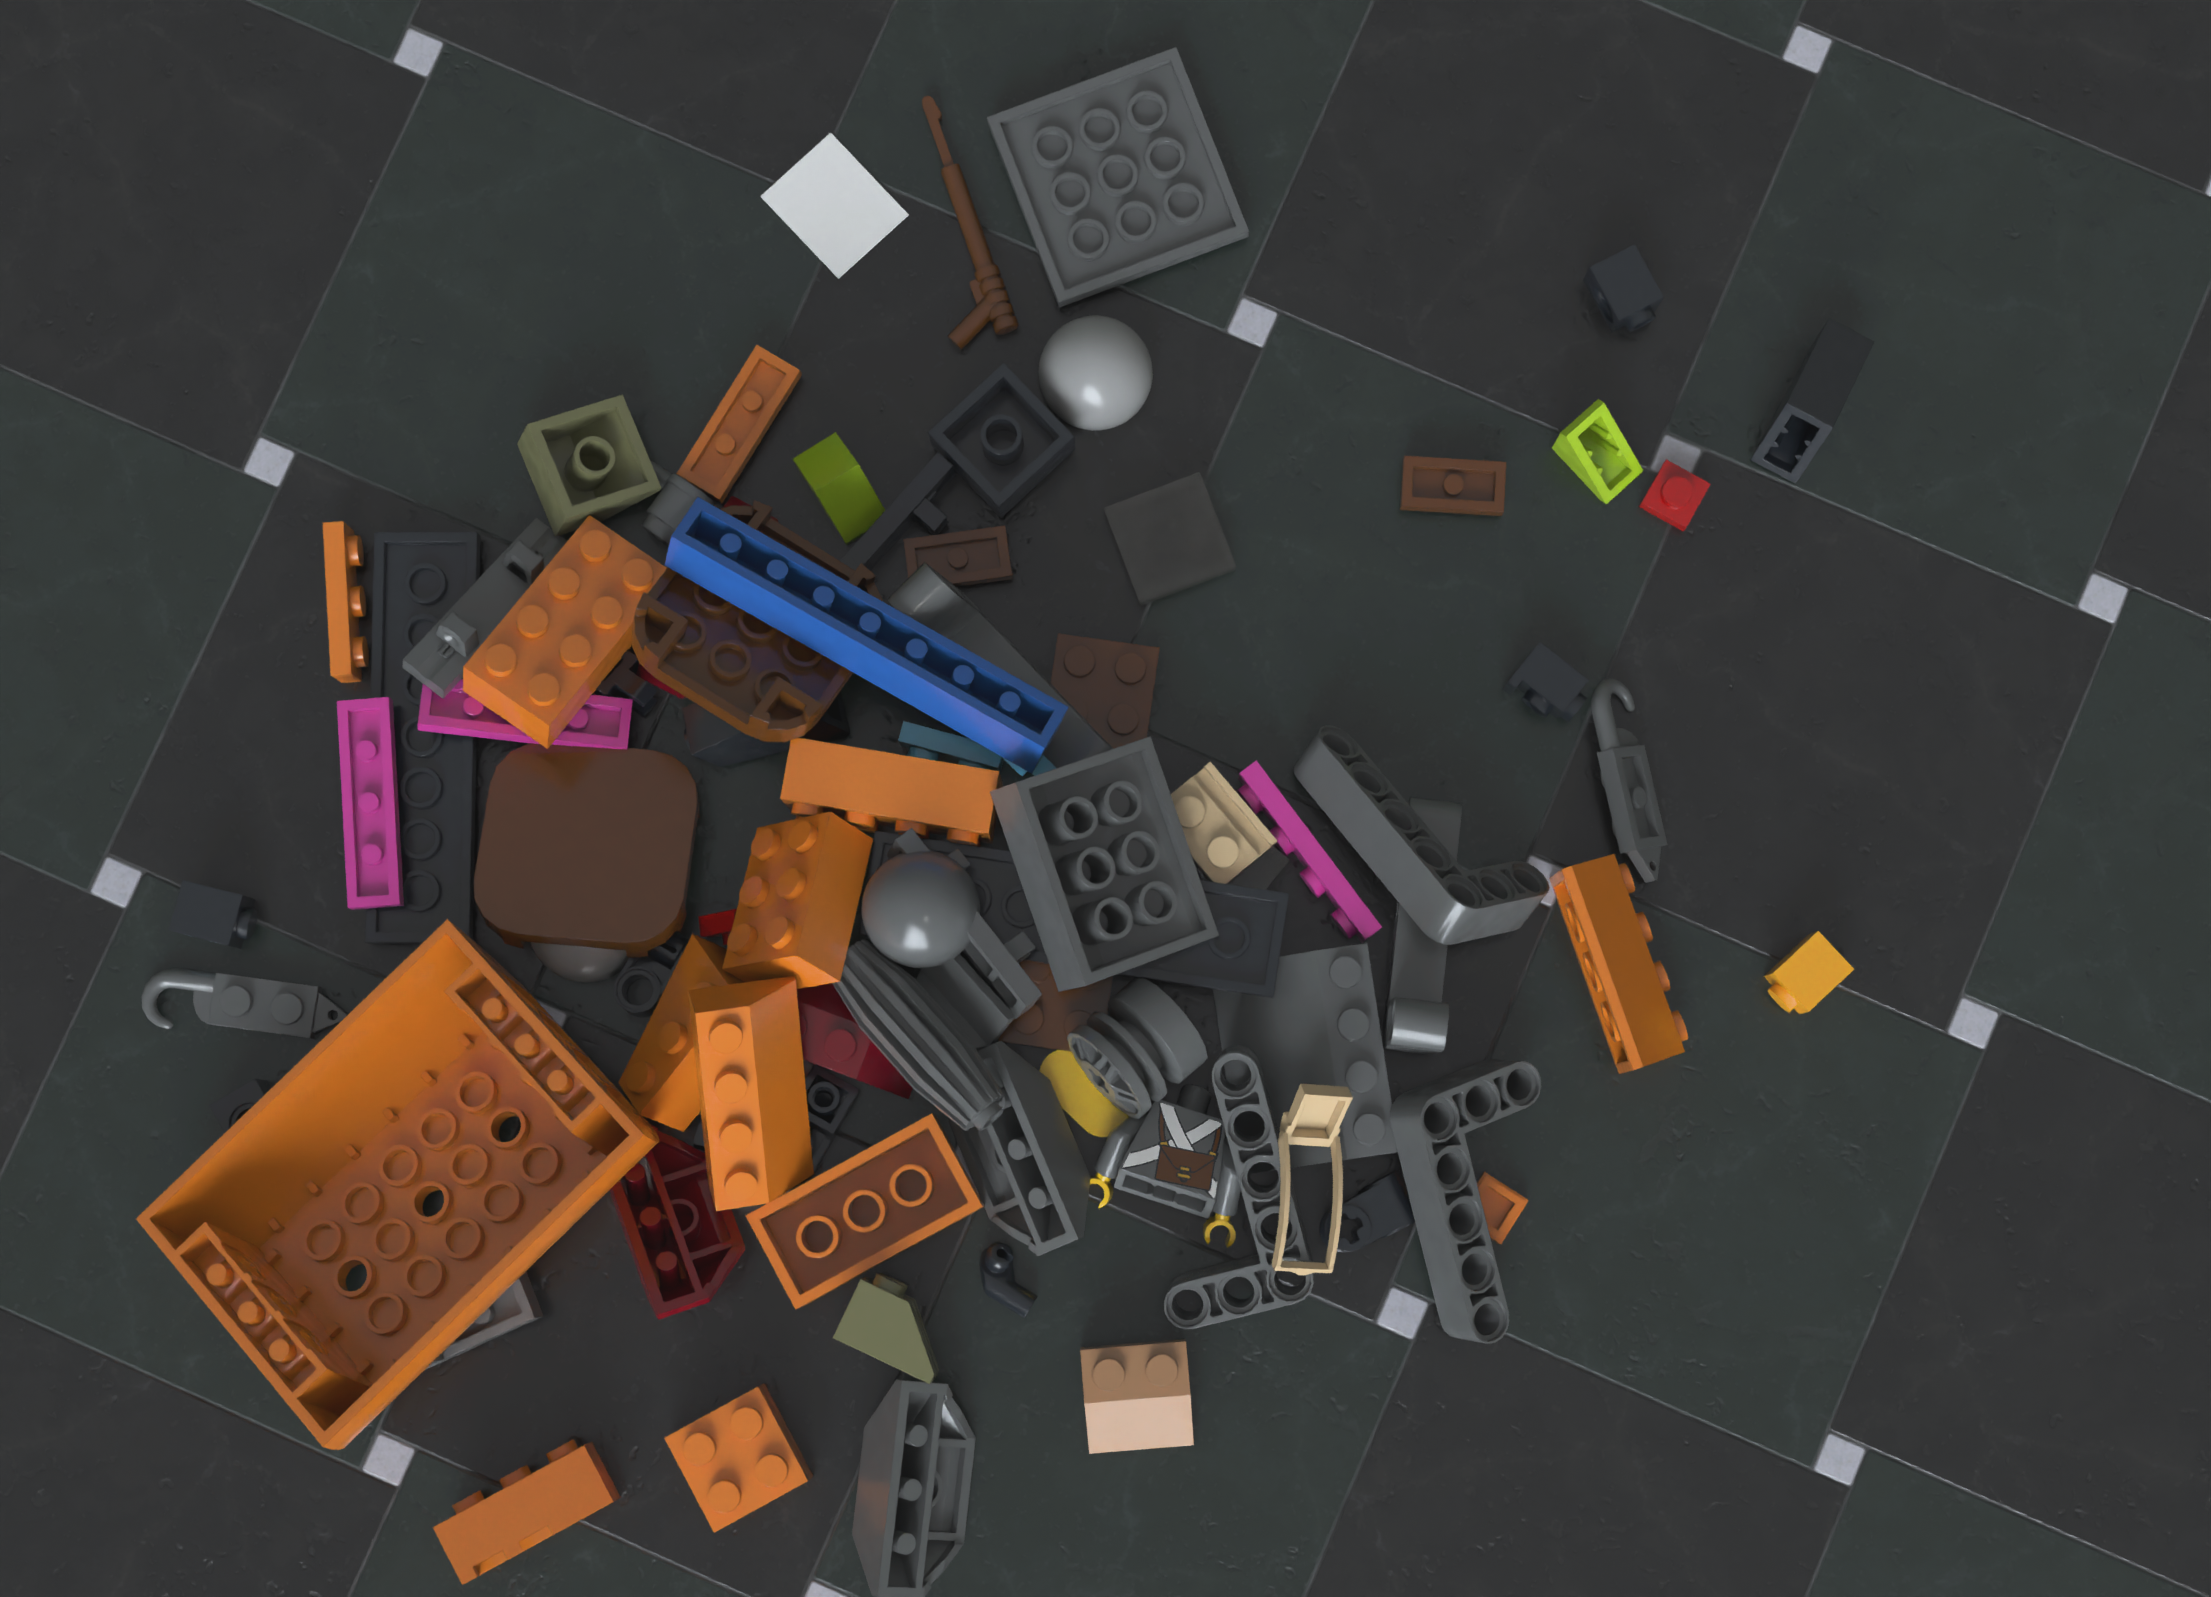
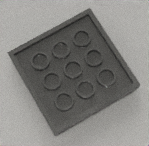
M1177 47L987 117L988 126L1059 308L1249 237V229Z

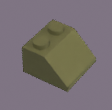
M623 394L529 423L517 443L555 537L577 530L589 515L602 522L661 489Z
M881 1272L880 1274L877 1273L874 1279L870 1277L860 1279L833 1338L928 1384L932 1383L940 1369L916 1300L905 1295L909 1285Z

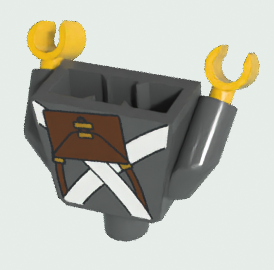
M1184 1085L1181 1088L1176 1105L1163 1100L1154 1102L1150 1111L1146 1112L1140 1119L1129 1117L1109 1133L1094 1165L1097 1173L1095 1176L1090 1177V1184H1098L1104 1190V1198L1098 1208L1105 1206L1111 1200L1113 1188L1207 1218L1208 1220L1203 1227V1235L1208 1245L1210 1242V1232L1218 1225H1223L1229 1230L1226 1237V1247H1230L1234 1243L1236 1232L1230 1217L1237 1213L1241 1188L1229 1143L1225 1137L1223 1121L1206 1115L1211 1100L1209 1091L1196 1085ZM1111 1179H1116L1114 1187L1110 1182ZM1211 1211L1215 1212V1216L1209 1218Z

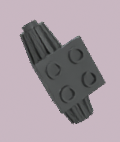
M866 939L857 941L854 945L848 947L841 980L832 984L859 1028L916 1092L963 1130L967 1131L975 1126L979 1131H983L1003 1113L1004 1110L999 1104L1005 1095L977 1051L996 1043L1015 1018V1015L960 954L942 965L922 968L914 978L894 961L885 957Z

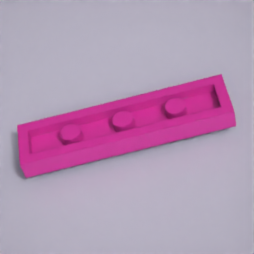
M463 679L456 684L444 699L423 684L418 717L419 731L539 744L463 691ZM591 695L552 745L627 749L633 699Z
M389 697L337 701L347 907L355 910L404 906L393 700Z
M1257 760L1241 771L1238 779L1243 786L1237 790L1239 796L1255 815L1261 810L1274 826L1269 831L1277 839L1276 845L1285 856L1294 852L1305 867L1299 874L1311 892L1317 898L1324 893L1337 910L1330 915L1342 933L1348 939L1356 935L1361 943H1363L1382 928L1380 923Z

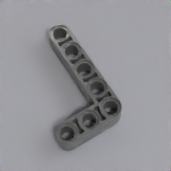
M926 562L887 599L900 612L1068 706L1069 708L1054 738L1044 753V756L1056 768L1113 749L959 588Z
M1331 725L1320 727L1293 768L1298 781L1419 928L1429 938L1438 943L1453 945L1518 930L1549 891V883L1545 876L1537 868L1523 861H1512L1464 871L1359 744L1347 732Z
M1409 797L1408 804L1457 861L1462 803ZM1398 901L1396 903L1384 1013L1383 1049L1436 1055L1445 1048L1448 1030L1449 1003L1442 1002L1448 945L1438 943L1429 938Z
M1241 1045L1230 1046L1217 1056L1212 1070V1083L1258 1254L1185 1272L1176 1276L1169 1285L1164 1300V1312L1174 1326L1182 1329H1195L1296 1304L1304 1300L1311 1293L1314 1284L1315 1273L1305 1275V1280L1301 1284L1286 1286L1278 1280L1276 1271H1274L1272 1266L1276 1236L1269 1234L1265 1230L1262 1221L1272 1213H1279L1280 1208L1279 1130L1261 1063L1257 1055L1250 1048ZM1230 1060L1243 1061L1251 1070V1078L1240 1085L1229 1083L1222 1074V1066ZM1244 1111H1253L1263 1118L1265 1128L1256 1135H1247L1238 1129L1235 1118ZM1258 1162H1267L1276 1168L1278 1179L1273 1184L1267 1186L1256 1184L1249 1175V1169ZM1291 1179L1289 1220L1292 1224V1229L1286 1235L1282 1261L1314 1262ZM1234 1277H1243L1252 1283L1254 1292L1245 1299H1237L1227 1292L1225 1284ZM1182 1290H1193L1201 1296L1203 1305L1196 1311L1188 1312L1182 1310L1175 1301V1295Z
M1503 1059L1481 1061L1404 1092L1395 1099L1391 1107L1390 1123L1440 1323L1444 1331L1454 1338L1492 1344L1502 1339L1508 1329L1509 1311L1465 1133L1523 1110L1535 1103L1541 1090V1077L1538 1070L1526 1061Z

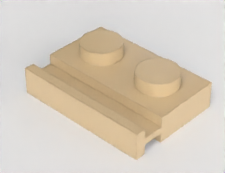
M1211 762L1171 794L1193 861L1211 882L1228 884L1277 843V839Z

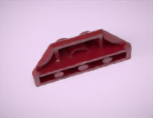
M832 983L797 989L803 1060L903 1098H910L913 1090L911 1085L859 1028Z
M651 1125L659 1137V1142L610 1189V1193L646 1297L659 1320L709 1303L746 1249L732 1209L716 1211L708 1185L705 1153L675 1137L658 1131L657 1127Z

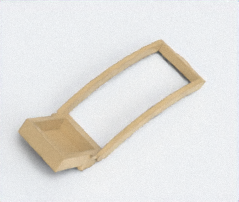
M1300 1084L1290 1111L1283 1113L1278 1138L1281 1184L1279 1221L1272 1259L1274 1271H1290L1298 1275L1333 1272L1339 1242L1343 1203L1342 1152L1338 1134L1341 1130V1122L1353 1098L1348 1087ZM1289 1145L1331 1147L1333 1204L1325 1263L1282 1261L1290 1207L1291 1172Z

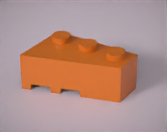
M693 933L618 1082L639 1115L682 1132L686 1130L701 1111L688 990L744 983V981L722 969L727 951L726 948Z
M573 1439L547 1453L546 1456L550 1464L531 1473L528 1465H525L499 1480L503 1487L499 1492L485 1499L480 1490L452 1505L456 1515L432 1528L462 1585L621 1498L592 1442L578 1448Z

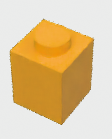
M1819 931L1808 934L1764 977L1772 985L1768 989V993L1780 1007L1787 1012L1795 1009L1798 1014H1803L1811 1011L1854 968Z

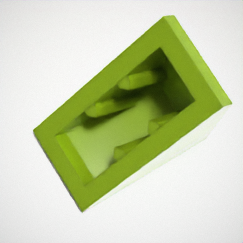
M1599 399L1560 432L1552 446L1557 455L1598 499L1605 504L1609 503L1644 471L1605 403Z
M836 432L793 458L797 468L846 545L862 537L885 511L860 465Z

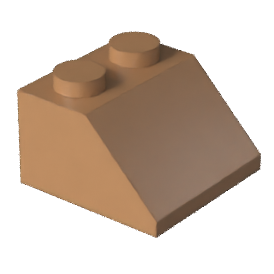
M1185 1339L1081 1347L1080 1354L1089 1454L1194 1445Z

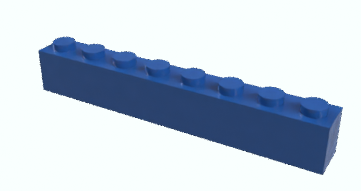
M699 497L696 498L671 536L664 566L1031 774L1050 745L1069 708Z

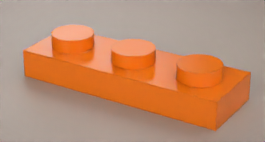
M756 345L676 474L703 493L723 503L802 376L801 371L759 345Z
M344 521L323 523L330 674L341 683L362 682L361 667H368L369 664L367 639L365 636H360L359 617L366 615L365 591L363 586H357L356 566H362L364 561L362 539L360 535H354V530Z

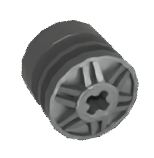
M1135 977L1110 998L1108 1008L1111 1017L1103 1012L1095 1011L1088 1017L1086 1021L1087 1026L1079 1024L1069 1033L1067 1040L1077 1063L1097 1090L1120 1111L1132 1118L1140 1119L1151 1108V1101L1159 1102L1167 1094L1163 1078L1172 1083L1180 1084L1200 1067L1208 1056L1206 1046L1198 1031L1180 1007L1157 985L1145 978Z

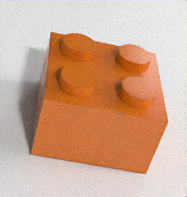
M765 1383L664 1438L714 1533L808 1482L813 1477Z

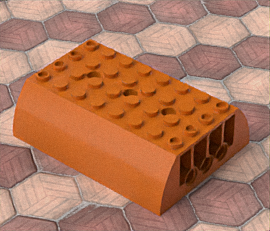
M447 919L150 1204L136 1220L321 1446L331 1450H341L659 1142V1137L654 1128L643 1116L638 1114L634 1106L531 993L481 946ZM510 1117H519L521 1128L518 1135L509 1142H501L499 1138L501 1124ZM441 1190L444 1196L441 1210L433 1216L426 1217L423 1213L425 1198L431 1192ZM364 1264L367 1270L366 1281L361 1288L350 1292L346 1286L347 1275L353 1267Z

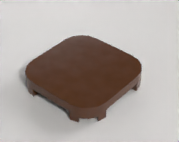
M754 500L753 506L731 505L720 509L883 601L874 583L876 575L861 563L854 570L770 518L773 507ZM670 568L665 570L648 594L643 592L635 611L632 625V648L639 663L659 681L742 733L764 742H787L804 736L819 722L853 674L850 670Z
M528 743L511 751L497 765L490 782L474 876L475 902L487 927L499 935L505 944L524 949L525 942L625 950L628 958L648 956L649 950L665 943L676 931L681 932L687 916L685 905L697 820L701 818L696 783L688 768L672 755L647 749H612L551 745L547 749L541 744Z

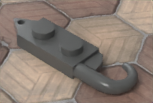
M1608 678L1599 682L1593 691L1591 699L1592 715L1601 752L1597 753L1601 769L1600 777L1606 791L1612 817V830L1617 839L1620 854H1628L1644 882L1648 883L1658 879L1661 847L1668 844L1645 746L1640 745L1638 739L1630 731L1617 728L1611 705L1612 693L1621 699L1628 712H1632L1635 709L1632 694L1621 681Z
M184 968L164 969L153 975L145 984L141 996L142 1009L147 1018L156 1026L165 1029H171L174 1024L171 1019L162 1016L158 1011L157 998L167 988L194 991L193 1003L196 1014L201 1021L216 1026L315 1039L316 1033L339 1024L348 1015L322 994V987ZM333 1011L338 1013V1017L335 1020L331 1019Z

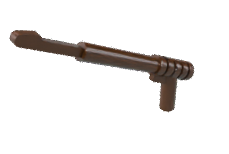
M925 96L922 99V106L944 165L941 174L976 270L974 273L976 279L970 281V287L977 305L947 335L962 350L990 320L997 335L1007 334L1016 330L1019 327L1017 317L1014 316L1015 312L1010 303L1011 300L1008 292L1005 290L1006 286L1003 278H1001L998 265H995L961 167L959 164H954L939 123L942 120V114L931 96Z

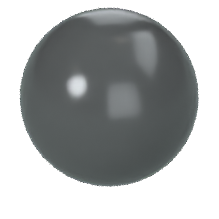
M932 850L908 854L900 853L880 865L869 879L862 897L863 925L873 945L888 959L912 968L939 966L954 959L971 942L967 931L974 921L976 910L980 914L979 894L970 874L951 857Z

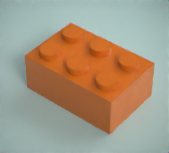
M832 812L757 827L751 844V854L744 882L739 892V903L732 931L728 937V947L722 969L744 982L794 976L796 979V989L840 982L873 838Z

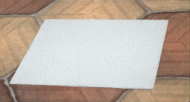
M829 133L760 196L838 279L909 216L832 133Z

